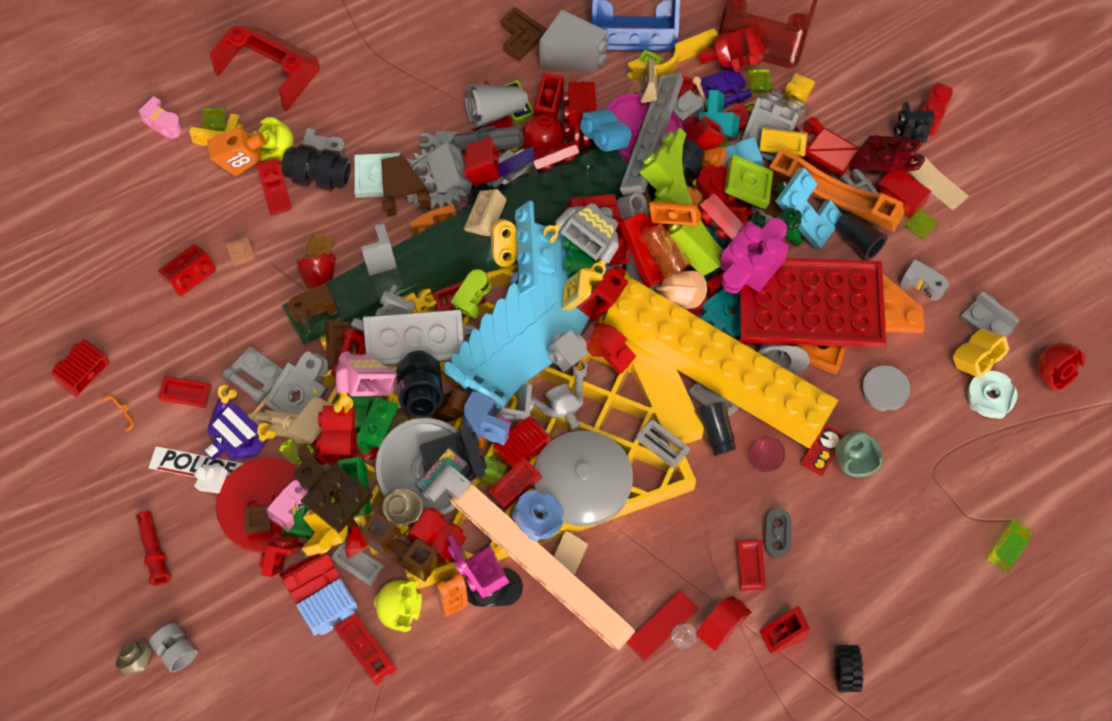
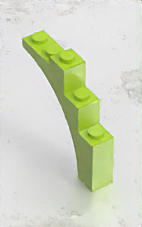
M681 128L673 133L671 131L666 133L662 137V144L655 153H648L642 160L643 165L639 173L657 190L654 202L693 204L683 174L682 152L686 133ZM701 219L698 226L669 224L665 240L694 269L705 276L720 267L724 250L712 238Z

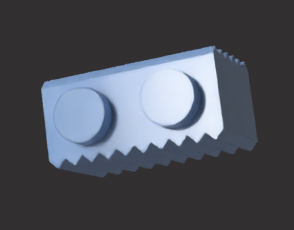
M341 578L296 605L313 636L317 634L324 635L333 629V624L340 620H346L358 610L355 600Z

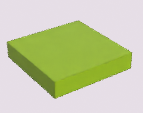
M733 154L728 162L724 192L766 209L770 202L773 171Z

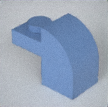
M473 391L464 407L463 428L470 426L471 431L476 433L478 441L482 436L491 442L505 445L509 435L510 423L493 417L494 399Z

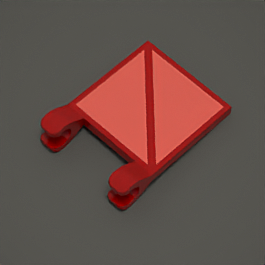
M810 117L804 130L807 133L817 135L809 146L806 144L805 155L843 176L860 148L823 127L817 118Z

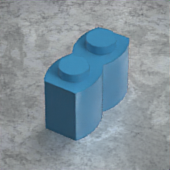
M602 109L583 113L580 128L588 138L594 140L599 149L607 152L628 147L632 133L624 123L617 120L610 110Z

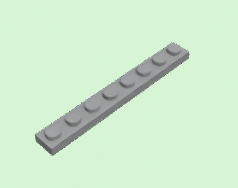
M681 72L661 75L657 84L658 99L650 103L620 186L623 195L643 193L646 190L648 181L639 173L643 165L642 160L648 153H655L661 146V139L666 132L683 82Z

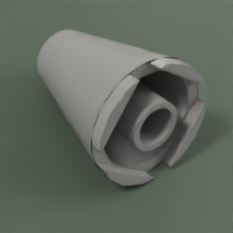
M467 84L464 92L468 91V97L464 98L468 120L475 123L472 126L473 128L483 127L524 109L525 104L528 103L527 93L521 87Z

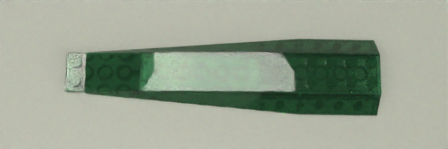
M595 142L590 143L588 148L582 147L578 149L579 153L575 154L576 157L570 161H557L552 168L543 171L541 168L534 169L497 188L506 198V203L499 220L506 219L514 224L516 228L515 210L528 201H532L534 206V223L546 227L554 226L556 224L555 221L565 212V206L570 198L614 194L617 201L619 198L627 196L622 194L620 186L628 165L617 150L605 152L599 149ZM475 201L391 247L397 268L369 275L366 263L363 262L326 282L338 313L329 316L326 311L313 316L306 323H297L293 320L288 310V302L283 304V311L302 344L306 345L325 336V323L327 321L351 322L352 324L354 318L363 321V316H375L378 308L383 307L380 304L385 290L389 292L393 284L398 286L395 294L400 297L411 292L418 297V293L423 289H430L431 292L428 294L433 296L435 291L464 281L473 270L479 269L483 272H488L493 269L497 271L505 268L499 266L492 258L491 236H483L464 230ZM505 229L502 232V236H506L508 234V229ZM509 252L503 254V259L509 256Z

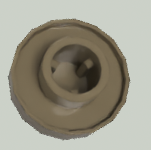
M143 639L126 644L119 652L115 663L116 667L122 674L144 671L149 665L152 647Z

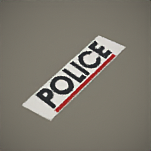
M156 446L149 468L195 477L194 474L198 466L211 465L224 467L228 471L227 478L231 472L244 463L218 458L212 461L208 456Z

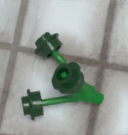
M789 181L777 183V188L773 190L776 191L777 198ZM787 208L784 213L780 214L779 219L783 220L787 226L785 237L792 241L795 246H799L803 243L800 237L801 233L798 230L803 216L799 210ZM757 211L755 215L750 214L747 222L750 221L762 228L766 224V217L760 215V212Z

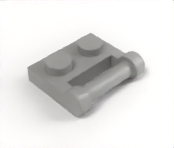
M250 346L231 367H228L223 372L222 378L227 382L234 383L252 396L254 402L260 404L272 390L283 369ZM242 371L263 388L258 390L238 374Z

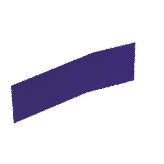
M533 146L499 163V178L535 160Z

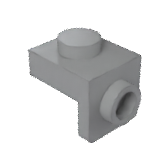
M689 90L676 100L672 112L684 124L688 116L693 118L699 112H704L705 103L699 95L695 96Z

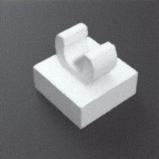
M198 466L194 474L198 478L194 487L199 491L220 493L228 471L224 467Z

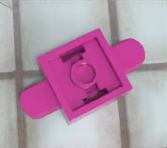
M771 218L762 228L749 221L722 252L720 268L725 271L722 277V286L727 292L738 293L745 284L760 292L785 262L789 245L782 241L786 236L787 230L783 220Z

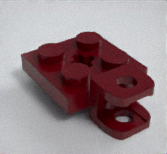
M870 135L851 160V165L853 169L894 171L898 165L899 170L916 171L925 162V156L916 154L922 146L920 140L900 136Z

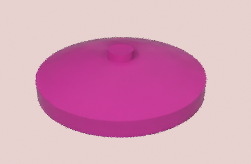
M641 94L619 96L606 108L616 116L619 122L624 123L632 133L627 148L612 150L618 158L629 164L651 103H641ZM672 112L665 134L669 131L673 133L679 128L686 133L684 124Z

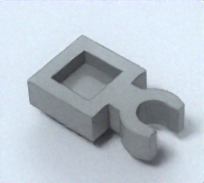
M436 131V136L421 133L420 140L427 141V143L419 144L420 151L424 149L428 152L432 146L436 150L446 142L454 145V135L458 134V131Z

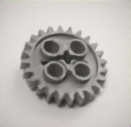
M433 146L430 147V152L427 153L422 149V155L414 153V160L407 159L429 192H434L430 194L431 207L428 208H431V211L453 204L460 207V200L467 201V194H470L471 187L465 190L455 185L446 191L445 195L438 192L427 160V156L435 151ZM417 193L406 195L408 203L414 201V208H418L421 205V202L419 203L417 200Z

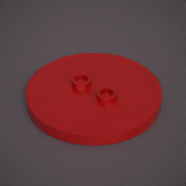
M277 458L255 459L236 468L224 480L216 499V515L222 531L232 543L247 551L265 553L266 545L274 542L276 539H281L282 536H288L283 535L282 527L272 520V533L246 535L245 508L270 506L291 482L296 480L294 477V471L298 468L296 465Z

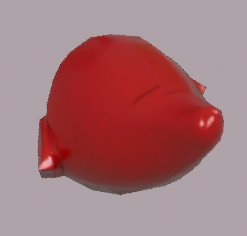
M321 253L322 257L302 258L297 261L298 272L309 290L325 283L327 287L330 285L336 262L334 254Z

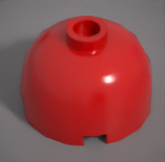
M545 114L530 117L523 125L524 144L522 148L524 150L533 146V151L535 152L549 146L554 149L564 145L565 131L560 121L555 117Z
M1059 342L1043 348L1039 353L1037 373L1044 384L1054 391L1055 388L1062 390L1077 378L1079 373L1076 370L1079 365L1084 366L1086 356L1077 347L1068 343Z

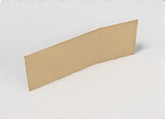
M926 157L919 170L909 171L951 210L956 209L969 197L944 176Z

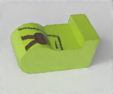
M479 269L471 271L450 302L455 309H461V313L476 320L480 313L477 305L483 295L488 294L492 287V283L486 273Z

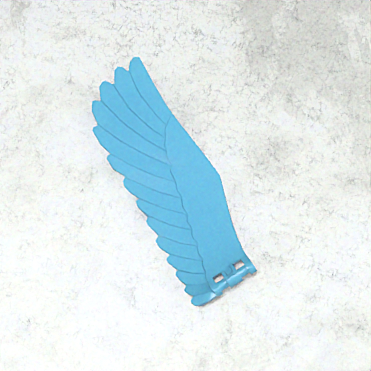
M562 229L558 231L557 240L554 242L556 271L551 274L537 271L538 287L525 295H520L519 282L518 284L513 283L508 288L505 298L497 301L493 313H486L483 316L479 330L473 329L471 331L469 341L463 342L459 348V354L453 353L451 363L446 362L444 364V371L448 376L461 384L463 388L467 389L469 387L476 393L494 399L497 410L505 407L510 398L524 384L553 364L546 349L552 345L550 340L560 332L565 335L570 330L581 335L589 320L576 307L571 311L561 310L564 282L570 279L567 278L566 270H563V258L566 256L565 249L562 248L563 234L560 233ZM606 263L605 269L607 270L610 267L613 268L614 266L622 267L623 264L609 266Z

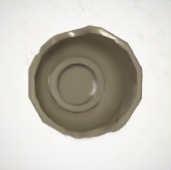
M401 487L389 491L381 503L384 517L397 526L415 523L423 512L422 499L417 492L409 488Z

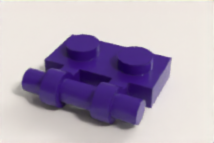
M732 69L701 78L700 84L706 98L709 97L710 90H718L724 95L732 93V95L724 98V108L735 102L738 104L745 102V99L752 97L750 89L741 90L746 87V82L741 73H735Z

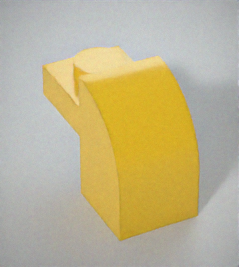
M311 510L303 517L315 532L302 548L307 556L318 553L322 555L331 546L345 541L348 525L338 534Z

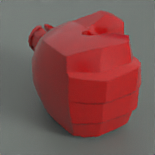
M749 27L717 36L715 38V47L699 51V58L702 64L719 60L723 67L730 68L737 73L741 71L743 66H753L762 63L765 49L754 27Z

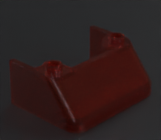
M726 0L718 36L754 27L765 49L762 61L785 68H794L800 62L814 20L818 0H813L808 15L794 13L789 17L787 24L745 13L747 9L745 0Z

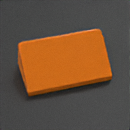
M649 202L652 223L698 226L701 219V213L695 204Z

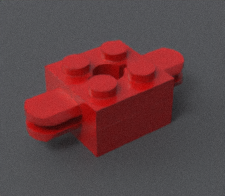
M568 82V91H564V105H568L564 109V122H568L564 123L565 137H569V142L575 141L578 148L579 146L584 148L596 146L594 140L588 138L580 128L583 113L597 111L595 82Z

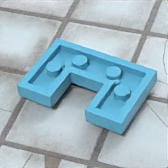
M799 168L776 199V203L783 211L787 208H794L802 213V222L798 229L814 249H821L834 231L838 219L843 214L831 200L824 201L816 213L807 202V198L818 183L805 168Z

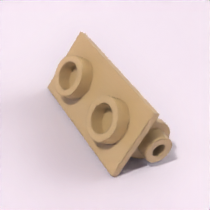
M265 410V413L258 412L254 414L252 420L257 426L262 423L271 424L267 432L274 430L276 436L291 438L287 433V429L299 414Z

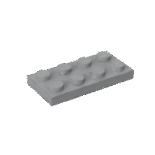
M461 309L363 316L366 355L373 356L384 365L398 364L405 358L406 354L417 350L431 354L436 360H450L453 353L459 354V348L463 344Z

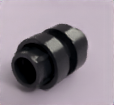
M689 139L684 140L682 152L683 174L686 186L688 187L689 185L686 180L694 181L703 168L701 162L705 156L703 149ZM648 183L646 191L655 199L657 190Z
M300 144L297 148H287L284 153L282 174L285 177L292 178L293 184L308 187L312 181H316L318 189L333 191L335 187H345L349 180L351 162L348 158L341 157L339 151L323 149L321 154H317L315 146Z
M417 350L406 354L405 358L397 366L399 404L409 415L415 418H427L433 415L443 402L441 367L439 362L425 351Z

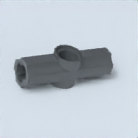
M486 126L475 132L454 135V146L459 148L462 154L466 153V145L488 137L493 138L498 151L500 149L522 147L524 144L523 131L520 126L496 129L495 126Z

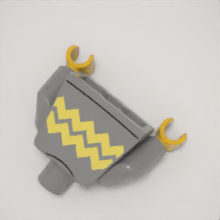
M592 203L586 207L568 208L555 221L556 224L554 226H547L543 233L544 237L548 232H552L554 236L549 240V243H553L557 240L558 231L562 229L561 234L593 259H600L591 269L598 268L600 274L603 275L606 271L605 264H609L619 247L618 234L615 231L618 223L612 218V211L608 207L600 209Z

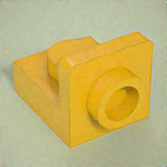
M795 73L791 82H788L784 98L789 100L795 98L803 101L805 105L815 85V81Z

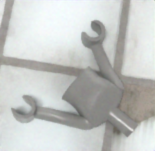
M582 361L584 369L582 371L577 370L575 365H573V375L576 377L575 395L571 392L568 384L551 389L546 393L551 408L531 395L534 399L533 406L550 417H566L572 430L580 427L574 413L583 404V378L586 377L588 368L585 361ZM517 391L516 398L518 400L519 392Z

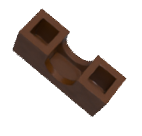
M376 511L360 531L365 544L426 582L440 562L437 550L418 538L415 542L406 538L399 532L396 524L388 521L387 518Z

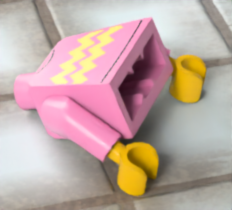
M348 351L340 355V364L337 365L335 370L337 394H340V398L334 404L335 412L338 413L342 407H344L345 413L351 409L353 400L347 396L348 393L351 396H387L386 400L397 403L398 407H400L398 396L393 393L395 391L394 380L397 374L371 355H356Z

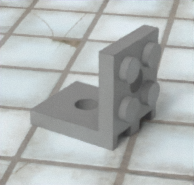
M775 90L768 91L757 98L741 141L755 138L760 151L762 128L794 131L797 122L806 116L809 108L804 106V102L795 98L788 100L783 98L784 94ZM760 151L761 157L771 161L777 155V153Z

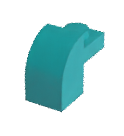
M710 90L709 97L706 98V109L708 112H699L700 120L703 116H706L721 125L725 139H738L740 117L735 113H723L725 95L718 90Z

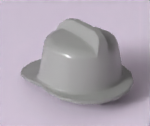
M765 343L759 346V354L792 373L800 372L809 365L810 357L808 353L797 346Z

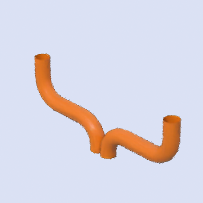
M111 395L103 398V402L112 399L119 408L124 409V415L130 422V426L125 430L126 432L131 430L134 426V421L127 413L130 409L127 404L121 405Z

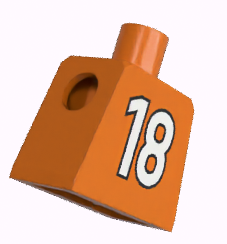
M237 128L207 140L209 157L216 164L237 176L260 161V147L266 144V139L261 132L251 136L243 129Z

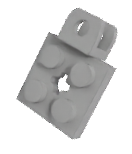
M306 352L302 355L297 365L288 362L264 404L277 412L300 414L313 397L323 399L329 390L327 386L321 383L325 380L323 376L329 372L327 359L320 354ZM293 391L301 392L300 400H296L295 402L293 401Z

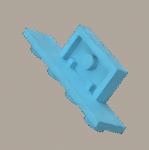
M528 201L515 210L520 295H525L538 287L537 271L547 274L556 271L554 242L549 243L554 234L548 232L543 237L546 226L534 223V206L532 201Z

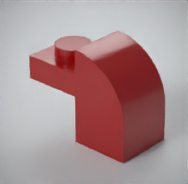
M688 116L684 121L686 129L685 139L695 142L703 151L717 148L725 139L721 125L706 116H703L700 121Z
M592 323L581 336L587 344V351L592 357H603L617 374L623 373L636 358L634 352L625 343L627 338L608 324Z
M734 596L729 599L726 597L706 618L696 632V635L711 649L716 651L729 639L734 630L748 619L752 611Z

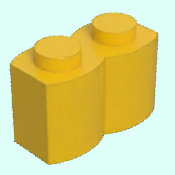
M984 328L978 330L971 336L968 343L961 345L955 351L953 359L956 368L976 377L985 375L994 363L1000 361L1007 354L1009 346L1006 336Z

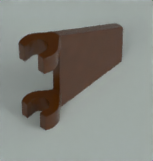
M403 155L381 160L384 195L382 208L384 211L387 210V216L397 215L394 198L417 193L418 202H421L422 209L431 207L429 190Z

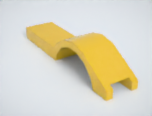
M715 28L676 43L674 56L668 62L655 65L657 81H659L661 75L673 74L678 67V63L699 55L701 50L715 47V38L718 36ZM639 59L629 62L627 66L633 71L627 73L628 79L641 81L647 63H643Z

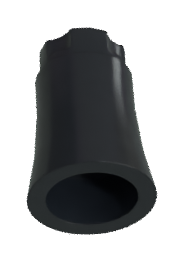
M851 212L844 213L835 225V229L865 260H871L875 257L887 241V235L874 229Z
M726 401L694 411L704 427V433L709 447H712L714 456L736 450L735 442L733 441L735 437L731 428Z

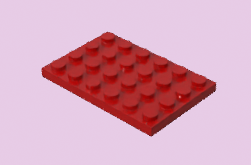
M786 258L785 262L760 292L746 284L740 290V342L885 348L886 325L882 261Z

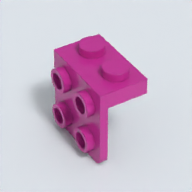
M452 534L448 536L451 545L447 546L454 560H456L454 563L460 574L468 576L465 579L473 592L477 590L481 597L484 598L510 583L491 546L468 559Z

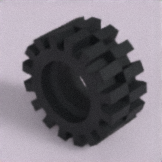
M837 645L835 647L834 671L839 693L861 692V689H863L864 671L862 669L863 661L859 645Z

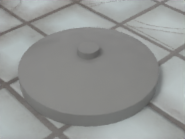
M432 418L412 419L395 427L384 438L375 459V478L383 497L393 489L404 487L418 493L423 501V509L435 508L443 515L455 509L449 501L452 496L446 491L433 503L415 485L426 474L419 446L423 443L454 434L458 430L446 422Z
M573 431L556 437L543 448L534 466L543 477L534 485V489L538 491L537 493L543 495L548 493L557 499L563 508L562 522L566 524L593 526L603 523L622 510L631 494L633 471L628 456L614 440L597 432Z

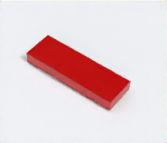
M680 590L627 641V645L642 660L646 661L698 611L699 607Z

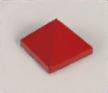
M356 526L352 527L344 547L347 558H352L368 547L363 542L361 533Z

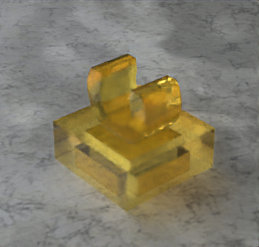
M312 233L304 252L305 257L320 258L322 257L321 253L329 255L335 243L334 238Z

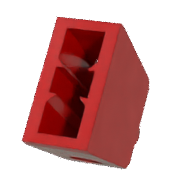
M620 266L607 269L603 275V280L591 288L589 298L576 308L594 322L615 304L627 286L628 281L624 278L626 275L625 270Z

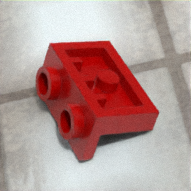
M193 244L157 271L165 281L172 285L177 295L181 297L214 273L216 267L209 255L196 244Z

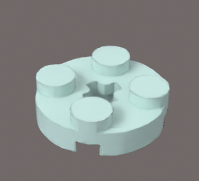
M988 371L985 375L974 377L967 391L969 407L985 417L1003 418L1013 409L1017 401V389L1013 387L1010 383L1011 379L1005 374L998 371ZM994 390L998 398H990L987 393Z

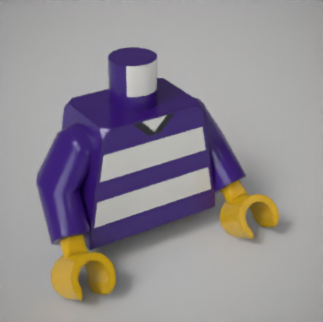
M228 385L219 387L218 395L220 398L216 403L208 425L207 432L213 443L204 449V452L212 461L217 459L222 453L231 461L257 456L267 443V439H273L276 436L274 430L267 432L271 424L262 423L258 427L233 401L231 403L228 401L237 395L235 389H231L227 395Z

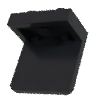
M470 426L460 429L454 434L423 443L419 446V452L426 473L449 447L467 463L460 472L465 478L469 476L471 478L470 481L486 475V461L483 455H479L477 446H479L478 437L475 432L471 431Z

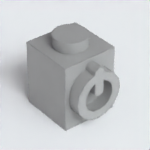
M572 330L565 335L562 332L558 333L550 340L552 345L546 349L550 360L558 365L563 373L589 353L585 340Z

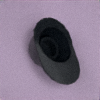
M503 568L510 583L484 598L481 597L477 590L473 592L465 579L467 600L470 604L478 607L512 605L522 595V579L513 570Z

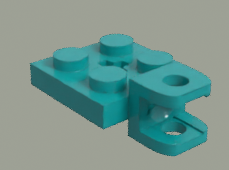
M723 288L705 302L701 311L703 316L700 319L736 339L740 336V291L738 293H730ZM727 308L732 310L736 308V315L730 314Z

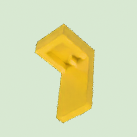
M230 114L225 132L190 127L189 132L193 143L206 146L208 145L207 140L237 128L244 130V124L241 123L239 115Z

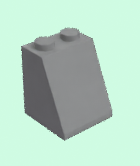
M561 10L540 39V67L596 73L599 67H603L608 59L606 54L609 45L607 41L608 31Z

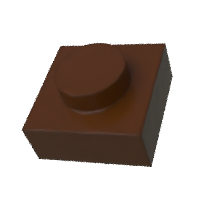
M269 506L245 508L246 535L272 533L271 519L268 517L267 512Z

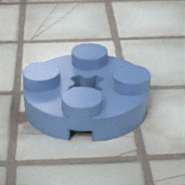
M537 490L525 492L518 499L512 511V517L517 526L532 541L549 539L556 535L563 525L562 517L564 515L563 508L556 498L548 493L545 495L537 493ZM534 511L536 513L541 512L543 517L541 519L536 517Z

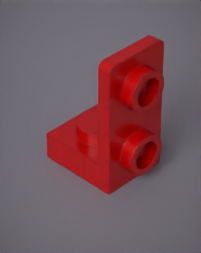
M279 159L257 163L256 166L270 215L291 210L292 206Z

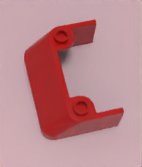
M232 27L209 53L215 75L217 76L223 72L243 46L280 64L282 70L290 75L279 88L283 110L285 111L289 110L320 69L316 56L258 27Z

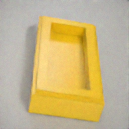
M762 128L760 151L778 153L780 149H783L797 156H805L808 133Z

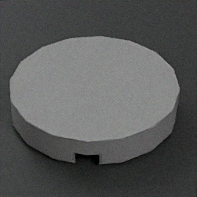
M882 365L874 367L866 374L863 380V396L871 407L879 411L898 410L905 405L910 395V383L907 376L893 366Z

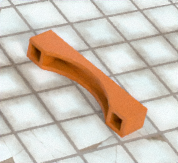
M783 149L779 150L769 167L773 171V176L782 182L790 181L799 168H805L818 183L810 194L811 196L822 201L831 200L836 207L851 212L889 231H895L904 215L903 202L883 193L865 191L845 184L816 169L801 157Z

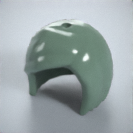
M855 430L846 434L838 442L835 449L838 465L849 476L862 478L875 473L881 468L883 462L882 450L876 439L863 431Z

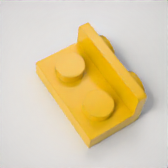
M583 268L564 282L561 310L571 311L588 299L591 294V288L603 280V274L596 273V270L591 268Z

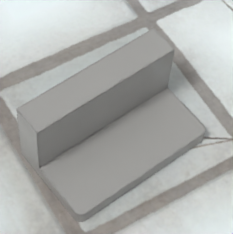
M446 142L427 156L439 193L443 194L455 185L465 190L473 186L471 179L467 180L464 174L463 167L466 164L461 150L456 146Z
M384 223L375 226L379 242L361 247L369 275L397 268Z

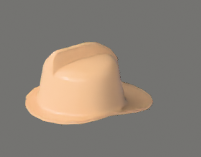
M684 271L665 276L661 286L656 287V291L684 309H693L703 302L706 296L707 284L700 272Z

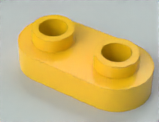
M506 219L497 220L491 228L492 258L502 267L512 265L517 258L516 228L514 224ZM505 229H508V234L506 236H502V232ZM509 252V256L503 259V254Z

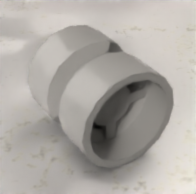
M170 623L162 627L149 641V645L158 656H162L163 664L172 673L189 665L198 654L191 641L185 639V633L177 623Z

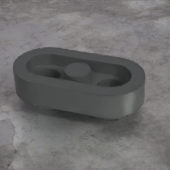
M777 508L771 510L766 518L765 550L769 556L780 559L785 557L791 548V516L786 510ZM774 521H780L782 526H776ZM779 544L782 549L776 550L773 545Z

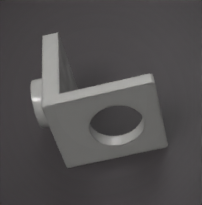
M526 384L519 390L517 410L501 407L494 413V417L517 422L529 417L534 404V399L531 397L532 385Z

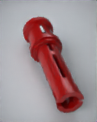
M142 511L135 517L145 549L144 564L148 567L150 574L148 580L150 585H163L172 579L165 563L167 557L160 549L152 513L150 511Z

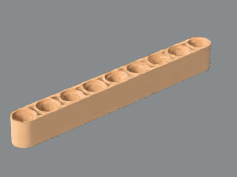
M469 483L467 485L468 488L458 500L453 497L449 499L456 509L611 648L619 651L635 633L634 629L538 542L530 540L510 517L473 484Z

